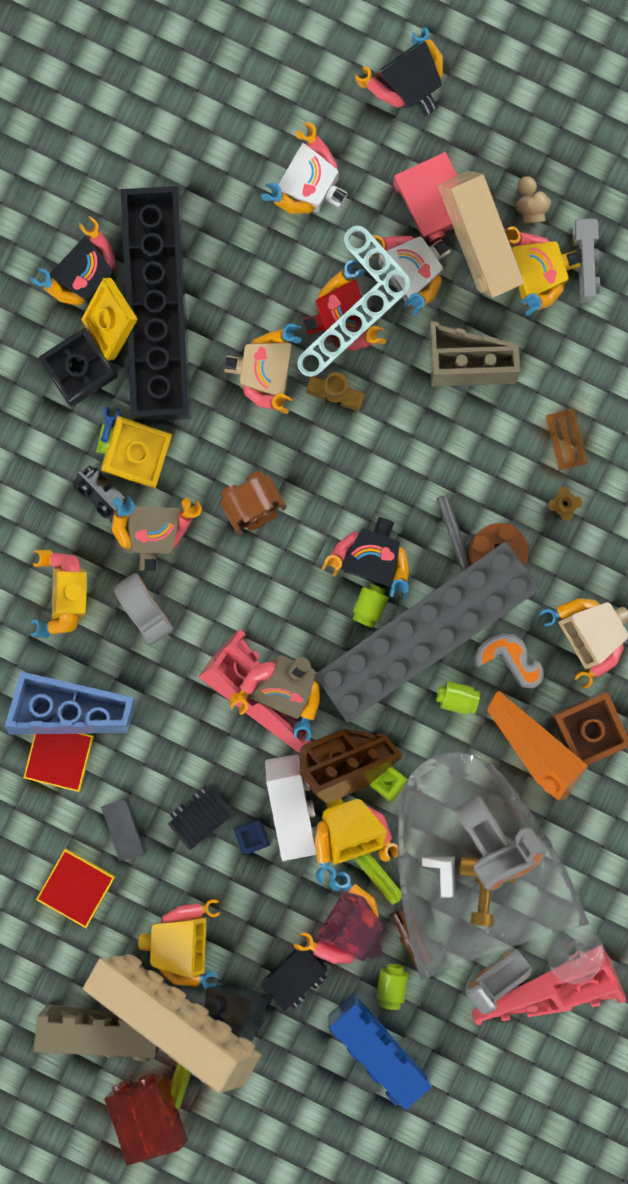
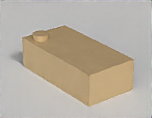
M466 171L438 184V189L477 290L494 298L524 284L484 174Z

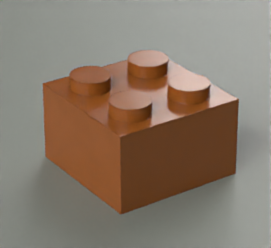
M608 692L597 693L550 714L563 745L587 765L628 747V735Z

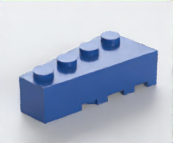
M355 993L351 994L328 1015L329 1030L338 1040L342 1041L351 1056L367 1068L366 1072L376 1084L379 1082L387 1090L385 1094L395 1106L400 1104L407 1110L432 1087L431 1081Z

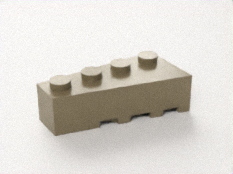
M47 1004L37 1017L33 1052L101 1055L109 1058L132 1057L136 1061H149L150 1058H155L158 1047L112 1011Z

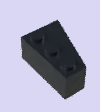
M224 984L206 988L204 1008L208 1010V1015L215 1021L219 1020L230 1026L232 1029L231 1033L235 1036L245 1038L252 1043L257 1029H261L263 1024L262 1016L267 1005L271 1004L274 996Z

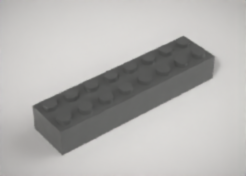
M505 541L316 673L315 677L348 723L537 593L541 588L509 542Z

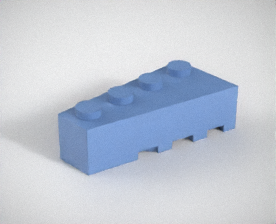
M20 672L5 728L8 734L128 733L135 709V702L133 697Z

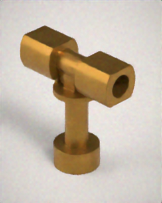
M338 372L329 374L326 379L311 376L306 389V394L322 400L327 398L333 403L341 402L340 406L357 412L360 411L365 397L364 392L349 388L346 377Z
M460 857L458 875L475 877V883L481 884L477 912H471L470 924L493 927L495 915L489 914L491 891L484 887L473 870L475 863L479 859ZM510 879L506 882L517 883V879Z

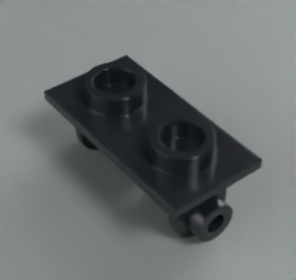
M88 466L83 472L79 471L74 481L76 489L82 497L89 498L103 518H108L113 522L116 507L113 505V499L119 497L123 505L126 502V498L114 486L105 492L103 489L110 482L97 468L93 469L91 466Z

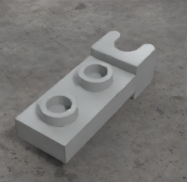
M598 219L575 220V226H572V247H578L580 267H578L580 303H591L596 294L600 293V278L595 277V266H598L599 251L594 249V245L599 239Z

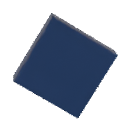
M261 818L233 828L243 856L270 846Z

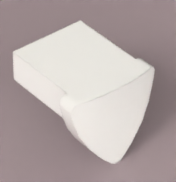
M455 856L422 857V866L440 868L441 897H453L456 893Z

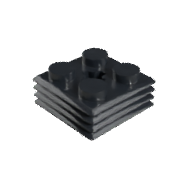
M82 328L39 356V361L71 407L117 378L116 372L104 357L87 328ZM75 362L85 363L81 373L77 371L72 373L75 369L73 365Z

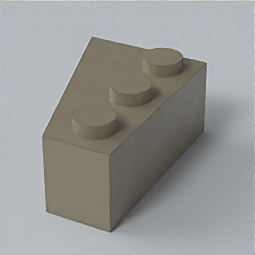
M435 321L430 322L431 387L517 383L520 374L518 344L486 335L481 337L467 333L464 329L457 328L456 330L441 326Z

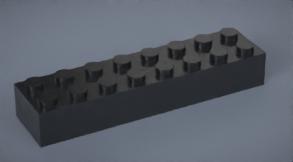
M178 186L121 189L126 302L138 319L128 335L131 417L136 422L192 419L182 210Z

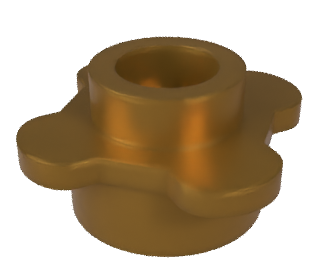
M561 487L558 490V495L549 501L548 507L551 511H555L560 515L562 520L569 521L573 517V512L582 506L583 501L580 497H575L571 494L568 487ZM567 501L568 506H563V502Z

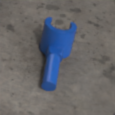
M109 406L104 408L103 414L106 422L101 437L102 442L108 441L117 416H121L120 409L117 410L115 417H109Z

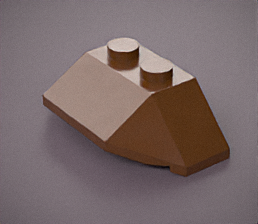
M342 729L301 746L299 774L316 796L326 803H330L369 786L380 775L385 773L387 769L398 762L403 755L386 734L377 733L373 735L364 731Z

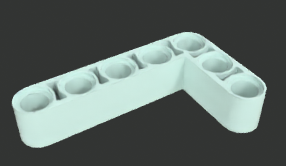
M354 226L348 229L344 241L348 250L378 283L300 355L298 368L306 376H316L322 372L409 290L410 280L407 274L364 227ZM355 232H361L366 236V243L361 248H354L350 245V237ZM381 254L385 257L386 264L383 269L373 270L369 266V259L372 255ZM396 275L403 277L406 284L405 288L400 292L390 290L388 283L391 277ZM377 295L383 299L384 306L381 311L371 312L368 309L367 301L371 296ZM351 315H357L362 320V327L357 332H350L346 327V320ZM329 335H336L340 339L341 345L336 352L328 351L325 347V339ZM314 355L318 358L319 367L317 370L308 371L305 369L303 362L306 356Z

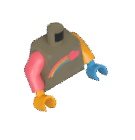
M129 496L126 497V502L122 505L119 497L113 499V505L116 507L111 530L120 546L124 548L125 553H140L139 570L157 571V553H172L185 534L192 519L199 516L202 512V507L197 500L195 505L189 508L191 505L189 498L182 500L184 511H180V508L135 506Z
M280 655L271 662L254 665L240 686L241 691L230 696V708L233 709L236 703L242 702L238 711L240 715L244 714L248 709L246 698L249 695L250 699L296 719L301 716L302 720L294 725V737L296 738L299 730L304 729L307 731L305 741H308L311 737V726L309 723L310 720H314L320 702L319 686L314 681L315 671L311 668L310 662L305 657H298L294 661Z

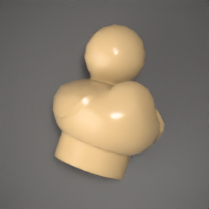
M527 176L521 178L517 184L516 192L520 193L522 198L516 202V210L522 215L523 223L545 221V213L550 208L551 200L544 192L539 191L533 195L537 187L536 181Z

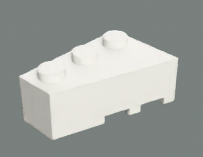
M299 754L265 760L266 782L282 861L316 855L315 837L317 826L312 827L310 819L315 817L313 801H307L305 791H310V787L299 774Z

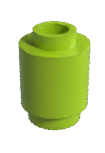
M371 583L369 588L362 587L352 611L355 613L353 620L374 628L375 623L380 621L389 597L384 595L386 590Z
M446 681L445 686H439L436 702H440L441 709L464 715L468 713L475 714L479 704L480 692L475 691L474 687Z
M387 964L386 968L380 969L376 992L378 1006L390 1010L401 1008V1003L405 1001L409 976L407 972L403 971V966Z

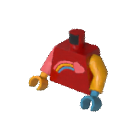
M357 259L347 261L344 269L333 276L318 293V299L315 300L318 314L303 319L307 335L322 330L325 333L362 298L357 280H352L353 277H361L365 274V269L354 271V265L359 262ZM357 315L348 317L346 320L347 329L350 332L359 331L362 327L361 318ZM371 325L346 349L356 351L371 346L373 343L385 344L386 339H377V333L383 331L384 328ZM329 335L326 338L327 343H333L336 347L340 348L341 342L336 335Z

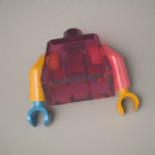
M338 872L336 876L342 880V885L338 884L335 880L330 881L329 885L334 891H341L343 889L345 891L342 892L315 937L319 942H313L312 936L308 933H300L298 935L305 937L307 940L306 946L293 945L299 951L312 950L314 951L313 955L333 964H350L354 959L363 962L367 957L374 959L382 951V947L377 940L384 927L378 918L376 901L357 884H350V877L346 872Z

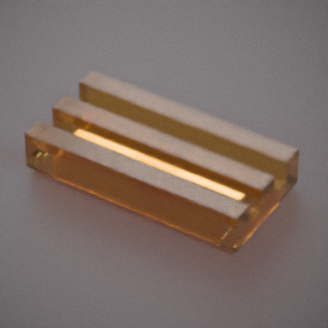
M574 408L554 414H547L545 418L558 471L587 464ZM565 417H568V418H569V422H570V426H571V430H572V434H573V438H574V442H575V447H576V451H577V455H578V459H579V460H576V461H575V457H574V453H573V449H572V445H571V441H570V437H569V433H568V429H567ZM556 419L559 420L568 463H564L554 424Z

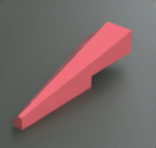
M241 629L218 650L198 676V678L228 700L232 694L241 691L240 686L250 669L254 665L260 664L258 662L259 654L257 651L252 652L243 639L246 635ZM249 695L247 696L248 709L245 713L299 754L301 746L311 742L310 739L305 741L307 731L304 729L299 730L296 738L294 737V725L298 722L296 718L250 699ZM238 702L235 705L239 708L242 702Z
M600 945L508 992L496 1001L497 1009L493 1012L483 1014L476 1008L472 1010L474 1022L477 1025H482V1021L494 1017H500L502 1021L510 1020V1015L527 1013L528 1017L572 1011V1007L584 1003H590L592 1007L600 1006V1001L616 998L618 1003L626 1002V997L611 959L603 946Z

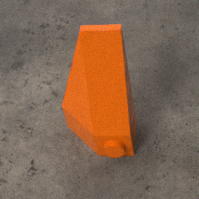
M498 691L494 695L487 711L535 781L558 801L565 800L580 780L588 765Z

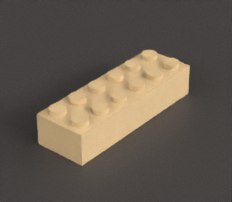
M127 954L125 956L99 958L83 987L84 991L219 1094L245 1085L261 1057V1054L254 1050L255 1046L253 1043L245 1038L235 1036L231 1033L232 1029L230 1026L222 1021H215L208 1015V1010L203 1006L195 1003L192 1004L185 998L186 994L180 989L169 987L163 982L164 978L160 974L151 970L148 971L141 966L142 962L137 957Z

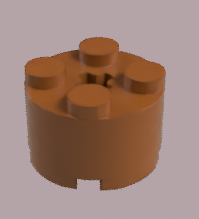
M257 471L246 478L247 482L238 487L232 485L221 492L223 499L220 501V505L236 534H243L241 529L246 527L249 532L276 518L277 514L275 511L280 507L282 511L286 509L287 505L270 475H263L261 471Z
M505 523L490 524L473 537L468 550L469 561L471 565L494 550V546L498 547L505 541H508L521 561L526 565L529 556L528 543L524 535L513 525Z

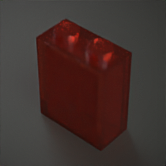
M149 1073L140 1077L138 1082L129 1084L128 1080L119 1082L112 1086V1091L104 1098L127 1166L180 1151L188 1141L178 1109L175 1106V1100L171 1093L166 1073L155 1076V1073Z

